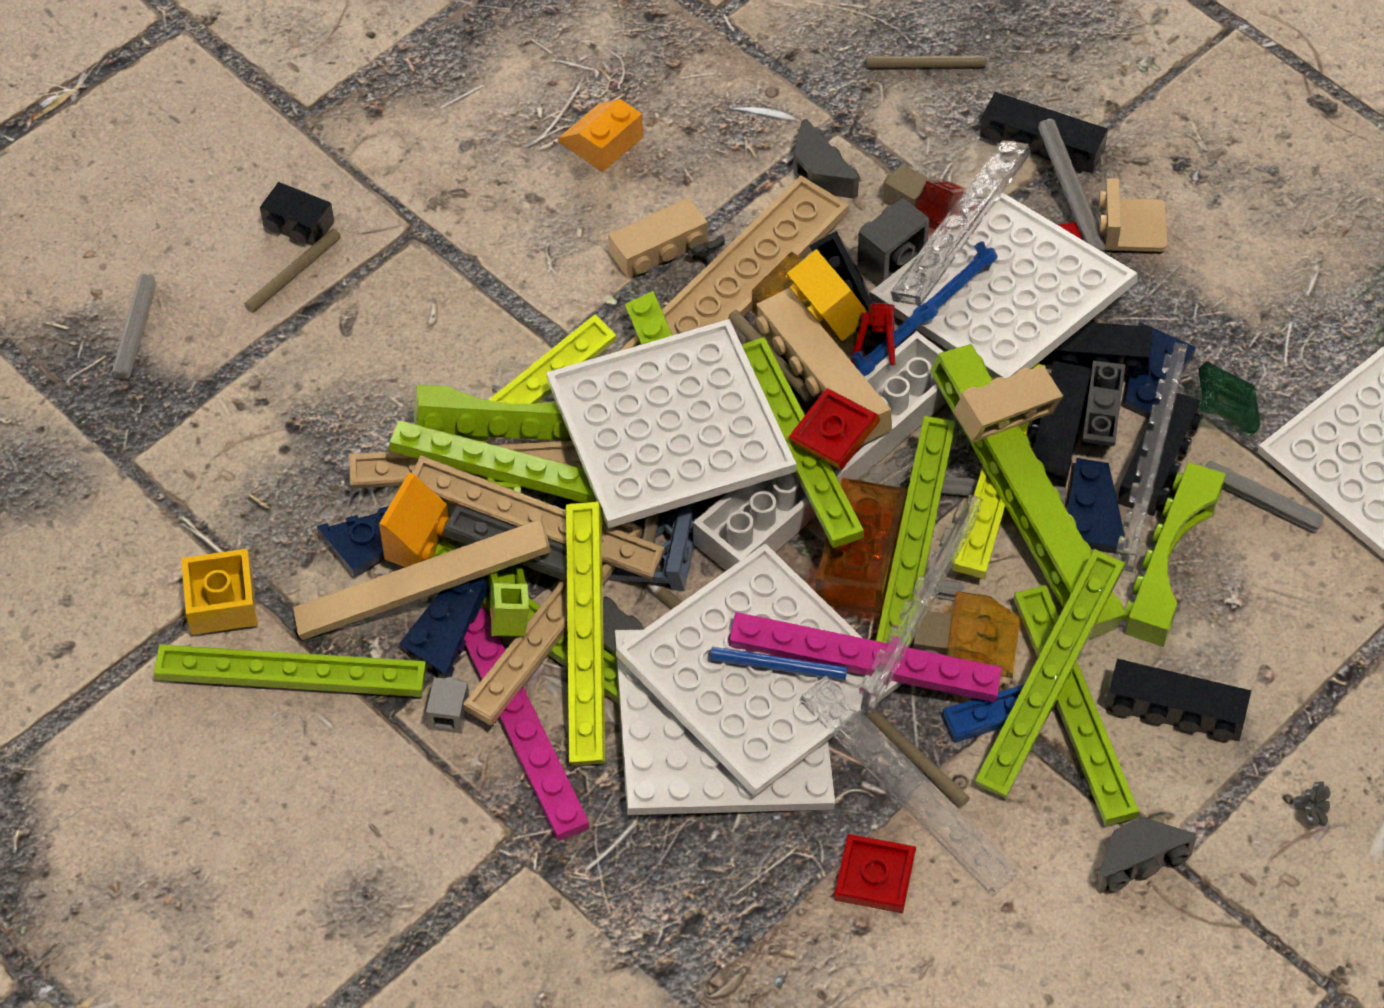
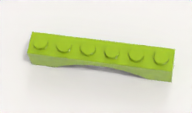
M420 384L416 386L414 421L416 425L453 435L560 441L572 440L556 401L537 404H511L477 398L450 386Z
M1191 462L1187 463L1184 474L1177 473L1172 488L1176 495L1174 499L1168 497L1162 515L1167 517L1164 524L1158 523L1154 533L1153 542L1157 543L1155 550L1148 549L1143 563V568L1147 569L1145 576L1138 575L1134 585L1133 594L1137 595L1134 603L1128 601L1124 611L1126 615L1122 620L1128 622L1125 635L1164 647L1177 607V601L1171 590L1168 577V559L1174 547L1187 532L1199 523L1213 517L1222 493L1226 473Z
M489 477L484 478L487 481L520 493L521 486ZM516 564L488 574L492 636L526 635L529 614L528 585L525 581L523 565Z

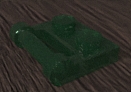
M1206 361L1198 368L1202 393L1199 410L1208 415L1215 414L1239 426L1242 432L1254 435L1260 427L1255 385Z

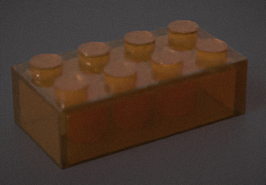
M842 478L840 485L864 530V538L836 548H832L828 538H826L816 576L815 592L829 606L881 615L905 507L907 488Z

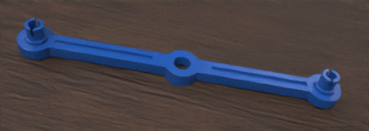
M984 241L974 245L977 251L973 258L974 260L931 299L919 305L913 311V315L893 332L895 347L921 323L933 319L938 314L937 309L982 268L993 263L998 257L995 249L986 248ZM887 338L865 358L861 351L851 355L855 367L863 376L871 373L875 369V365L888 354Z

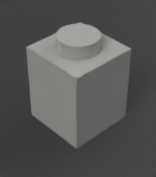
M434 677L426 710L429 729L462 734L467 714L463 709V703L469 697L468 682L461 681L455 677Z

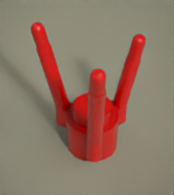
M874 303L869 305V312H862L861 326L852 355L857 351H861L868 325H872V331L886 332L889 363L892 366L896 364V347L893 334L895 305Z

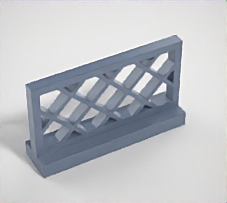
M704 500L676 508V513L666 520L659 515L658 522L660 524H658L656 536L665 530L671 536L669 541L661 545L665 547V552L661 559L664 562L663 572H656L653 580L626 570H614L607 580L670 583L672 590L685 591L694 549L693 522L701 516ZM646 517L632 521V523L639 526L645 521Z

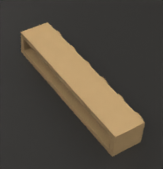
M790 288L757 303L758 318H756V325L762 335L769 336L774 349L780 356L784 355L787 358L793 373L796 376L801 375L812 396L817 395L820 397L826 388H829L879 415L881 421L863 444L892 430L891 408Z

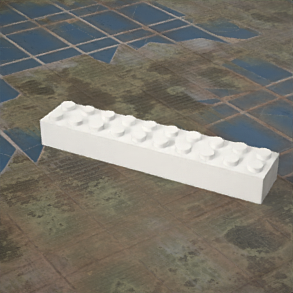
M917 331L895 349L896 364L894 366L890 365L888 355L875 366L871 373L864 376L891 408L892 430L861 445L842 470L831 465L844 492L921 426L924 416L931 417L947 403L930 373L936 357L944 351ZM794 472L728 492L693 522V543L727 571L765 543L776 552L816 517V514Z

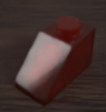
M945 179L929 180L924 185L916 208L930 219L929 228L937 230L938 227L951 224L968 199L971 190Z

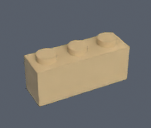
M688 197L608 234L609 254L628 279L636 274H642L649 270V268L664 261H670L677 255L693 249L696 245L707 242V221Z
M1044 365L1033 369L1026 367L1011 377L1005 379L998 377L981 388H968L959 396L960 400L953 412L972 443L1052 414L1063 395Z

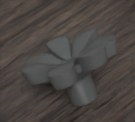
M724 235L718 236L715 240L706 243L705 246L703 244L694 246L693 249L687 252L690 257L694 256V258L705 257L709 265L718 256L716 252L719 248L725 245Z
M1323 781L1314 782L1312 789H1306L1305 796H1296L1294 799L1295 809L1306 811V815H1308L1307 823L1310 826L1317 827L1318 824L1325 826L1328 822V817L1324 812H1329L1330 802L1325 801L1331 795L1329 787L1324 786Z

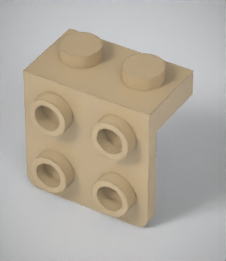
M1107 178L1105 191L1099 192V209L1104 210V215H1100L1099 232L1104 233L1105 250L1165 251L1167 248L1165 202L1157 199L1120 198L1119 179Z

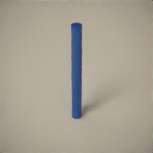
M713 646L710 660L844 681L847 674V667Z

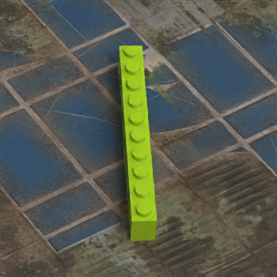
M972 344L939 353L930 369V373L952 412L960 400L959 396L962 392L971 387L981 388L992 381L985 368L983 358L977 354ZM960 424L1064 609L1092 554L1089 544L1080 535L1073 516L1068 514L1058 490L1051 484L1045 473L1044 465L1035 456L1030 447L1028 437L1022 433L1019 426L972 443ZM1113 591L1088 639L1115 630L1126 615L1121 600L1115 596Z

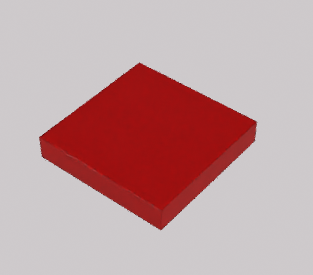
M826 388L788 438L792 444L842 470L881 420L877 413Z
M847 834L834 900L903 914L916 854V846Z

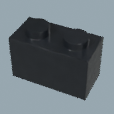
M281 182L276 184L260 206L263 227H266L273 233H281L293 238L298 243H305L310 246L321 239L335 222L331 202Z

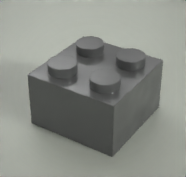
M904 198L894 205L887 206L881 215L872 222H866L859 230L857 268L859 272L876 286L881 284L927 248L930 219Z

